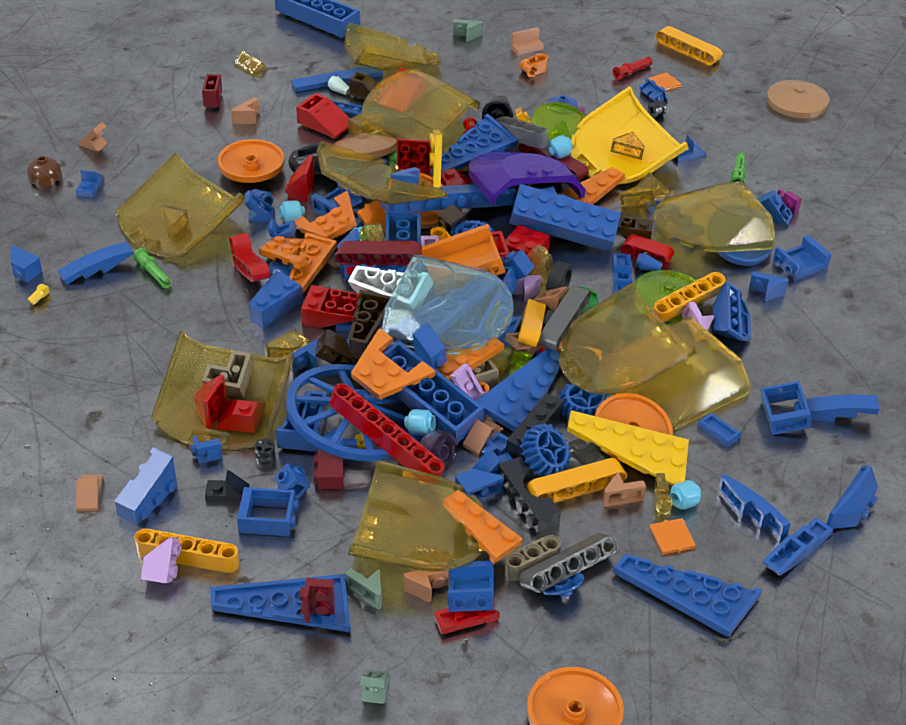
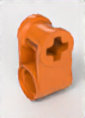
M538 53L535 56L523 59L519 64V69L526 72L529 77L548 71V55Z

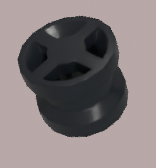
M663 100L648 104V113L652 118H656L658 115H665L667 112V107Z
M260 439L255 443V458L258 463L270 464L276 459L275 443L271 439Z

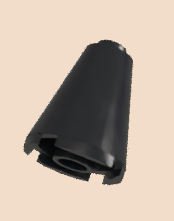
M503 95L495 97L482 110V120L487 113L495 120L504 116L513 118V110L509 100Z

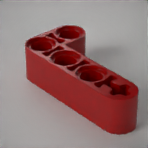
M248 233L229 237L236 269L251 282L270 278L269 267L263 259L253 252Z

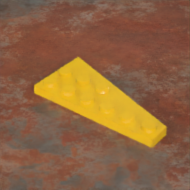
M433 130V133H429V141L432 148L430 166H433V187L440 188L442 134L440 130Z
M570 412L567 432L587 443L592 442L600 446L601 450L605 453L611 452L618 456V460L644 474L653 475L659 479L658 482L664 485L667 483L673 486L685 481L689 439L580 412Z

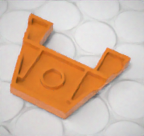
M348 191L334 198L335 203L340 207L333 208L324 216L317 217L315 221L310 223L303 215L299 219L293 220L297 225L296 229H299L304 234L307 232L333 240L356 227L357 223Z
M276 236L259 247V255L272 260L279 258L283 264L289 265L290 262L294 268L299 269L306 264V257L298 256L301 251V244L304 243L305 239Z
M381 328L376 332L351 372V378L380 400L402 391L403 387L411 384L414 386L419 384L422 379L427 377L430 379L435 376V370L423 361L407 373L385 356L382 351L393 343V338Z

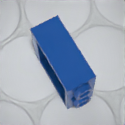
M800 381L760 388L762 405L772 435L812 428L811 413ZM797 399L800 410L777 415L772 414L770 404Z
M244 487L237 517L238 533L290 536L291 528H295L296 524L294 512H298L299 499H295V490ZM253 506L287 508L285 519L251 517Z

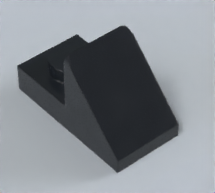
M227 470L225 480H207L205 501L241 502L244 487L250 488V484L230 470Z

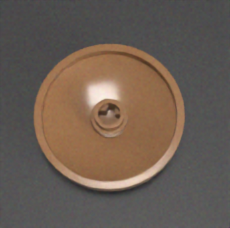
M783 80L769 87L767 102L772 109L780 114L794 118H812L823 114L827 110L829 96L824 89L813 83L802 80Z
M360 133L335 142L331 149L332 155L336 158L363 160L385 156L394 152L397 149V142L391 136Z

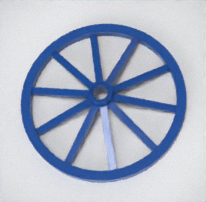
M334 364L316 367L302 373L292 382L286 397V413L294 429L304 439L323 451L346 459L357 461L393 459L383 449L374 450L371 439L363 432L362 435L366 449H356L337 444L350 423L345 418L331 440L320 436L308 426L339 413L332 408L302 420L297 412L295 402L330 404L331 397L296 396V394L307 383L332 393L334 387L318 380V378L339 375L344 384L352 388L385 416L404 422L406 416L375 405L403 403L400 399L392 396L379 400L376 397L370 398V392L366 389L364 391L355 390L348 376H351L355 365ZM411 435V437L419 442L421 436Z

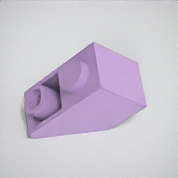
M179 537L168 538L144 557L141 573L142 580L161 583L173 582V578H176L178 566L175 565L176 557L179 556L181 551Z

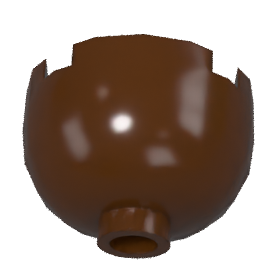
M39 156L28 166L27 175L29 183L31 185L32 183L36 184V187H51L55 185L56 181L59 180L60 182L62 179L59 163L53 158Z

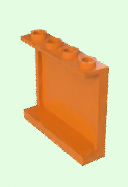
M488 224L422 246L421 252L428 274L434 284L435 296L448 293L454 289L463 288L465 283L482 274L497 276L506 273Z

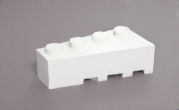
M356 266L348 280L355 292L359 293L360 290L395 297V307L412 314H416V310L422 307L434 285L429 274L396 272V270L384 271L379 268Z

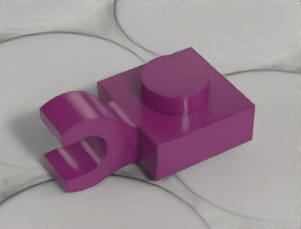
M778 189L777 194L780 195L786 207L791 210V213H798L802 198L790 191L784 192Z

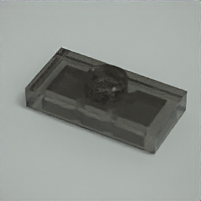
M580 438L568 442V446L571 447L570 451L583 466L605 460L591 442L587 443Z

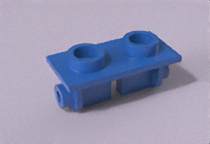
M644 77L646 82L639 86L640 91L646 96L649 95V98L655 102L663 99L668 102L665 88L659 87L654 80Z

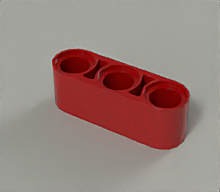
M633 234L629 235L621 246L623 254H630L631 258L637 260L640 253H646L657 261L662 262L661 268L666 267L674 256V250L671 246Z

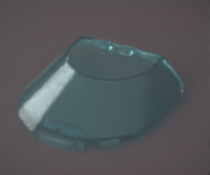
M414 254L385 307L382 330L393 338L392 344L399 340L407 347L414 348L412 333L425 323H428L445 346L446 354H460L461 350L472 348L475 351L487 346V341L492 338H499L508 328L514 312L513 298L505 283L486 270Z

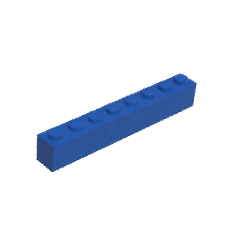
M476 184L440 186V188H417L416 193L382 190L381 207L388 214L439 211L451 204L457 209L514 205L516 189L513 186L506 189L496 198L495 203L492 204Z

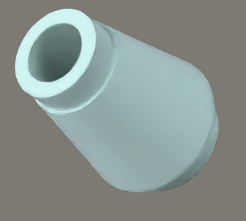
M332 76L328 82L330 90L346 96L349 95L350 88L340 77Z

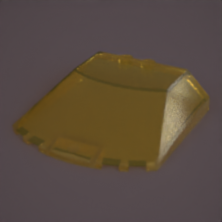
M411 69L387 77L371 90L363 104L361 121L384 135L395 138L396 142L397 138L429 140V133H433V130H440L443 135L470 107L478 110L481 102L446 82L417 69Z
M325 142L319 143L317 155L321 174L338 182L339 187L346 190L350 189V193L354 195H361L370 200L393 205L444 198L448 194L442 188L436 190L432 182L420 176L418 185L390 178L391 173L399 172L397 170L398 166L392 164L390 167L383 164L384 159Z
M174 153L116 210V216L123 233L137 247L145 248L148 253L157 256L183 257L245 201V198L241 193L234 197L194 172L177 153Z
M692 317L676 320L602 359L605 379H608L609 387L615 395L631 393L652 400L665 411L674 430L750 392L751 384L741 359Z
M180 331L151 419L164 432L189 445L193 444L192 436H197L199 443L219 438L222 451H235L255 447V443L258 440L269 439L295 358L294 352H289L288 356L281 358L251 354L255 365L244 399L226 395V400L266 402V407L255 433L217 430L216 426L220 416L212 429H207L197 413L194 396L203 386L202 379L207 364L227 367L232 350L204 345L187 336L184 331Z

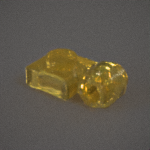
M657 473L654 485L655 509L660 514H667L671 511L673 504L671 497L667 495L669 494V482H666L665 473Z

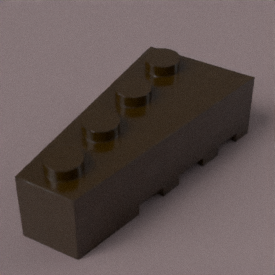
M364 290L359 291L357 308L349 335L350 357L360 359L376 332L380 328L386 332L385 327L392 322L396 315L395 297Z

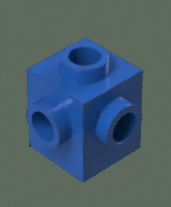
M287 463L274 477L278 484V489L295 490V499H299L311 486L305 476L306 472L298 465L294 466Z

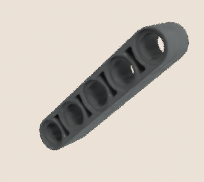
M507 116L496 119L499 124L518 139L519 143L535 148H545L550 145L547 128Z
M574 285L571 286L541 331L538 340L539 346L558 351L587 306L591 296L590 290Z
M596 533L524 570L519 578L520 584L525 589L538 593L613 555L618 548V542L613 536Z

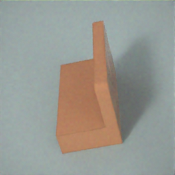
M536 27L512 33L511 49L517 55L543 50L544 44L539 40V28Z

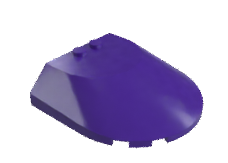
M495 151L478 155L469 163L468 173L470 178L491 204L495 203L496 198L506 189L520 184L566 182L580 198L585 196L586 189L565 165L543 155Z

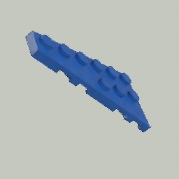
M487 113L482 121H478L477 125L461 136L455 145L452 144L446 153H442L441 171L464 168L478 155L504 151L516 146L518 139Z
M547 348L476 401L484 407L485 415L514 432L549 390L563 363L564 356L557 351Z
M625 554L613 569L614 574L726 637L732 634L762 593V589L754 587V590L743 588L742 584L735 582L733 585L724 583L719 578L689 570H685V572L674 570V566L666 564L665 567L655 565L651 560Z

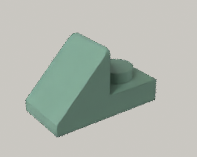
M454 19L453 35L466 36V41L482 36L483 21Z
M352 568L345 572L346 588L379 610L382 607L380 570L378 569L368 579L362 573H358Z
M366 670L360 680V686H363L361 697L363 702L379 704L385 702L390 672Z

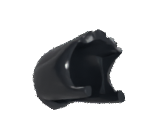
M319 142L292 151L288 160L290 169L295 172L309 155H313L314 176L328 175V173L321 169V160L325 156V151L317 152L318 148L324 147V143Z

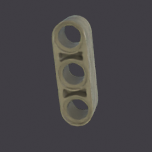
M547 535L509 553L505 558V577L510 581H519L520 575L524 570L559 553L561 550L560 538L554 535Z

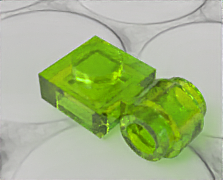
M514 351L510 362L509 376L531 361L532 354Z

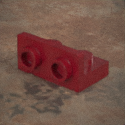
M306 578L305 587L300 588L299 596L300 601H302L301 614L305 616V623H310L312 613L321 615L335 614L334 580Z

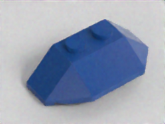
M725 282L712 306L714 315L713 330L718 335H722L727 339L750 341V314L745 301L741 297L742 292L729 282Z
M867 465L861 467L830 512L826 523L833 529L856 527L861 519L866 520L870 512L869 507L874 508L878 497L875 496L878 485L872 467Z

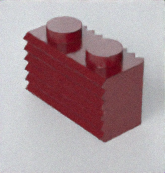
M207 74L202 88L203 106L209 108L218 107L222 95L221 75Z
M318 448V454H314V467H318V469H314V482H318V489H343V458Z

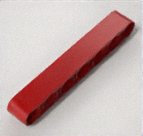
M335 385L330 399V406L424 483L431 486L438 484L444 471V463L348 385Z

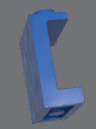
M339 179L337 180V189L322 197L317 193L311 196L312 210L324 216L333 208L340 207L335 203L334 198L346 191L349 193L352 209H360L364 206V192Z
M807 235L803 237L802 244L787 251L776 247L773 261L794 280L828 268L831 253L811 236Z
M491 561L449 562V590L447 591L449 612L494 610L493 563Z

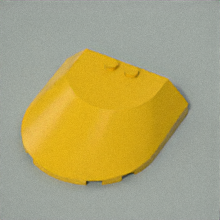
M631 87L626 88L588 114L578 124V130L575 135H572L571 139L573 145L571 156L587 166L589 170L588 178L613 167L625 173V179L619 184L637 181L689 149L686 142L682 144L677 142L649 115L634 95Z

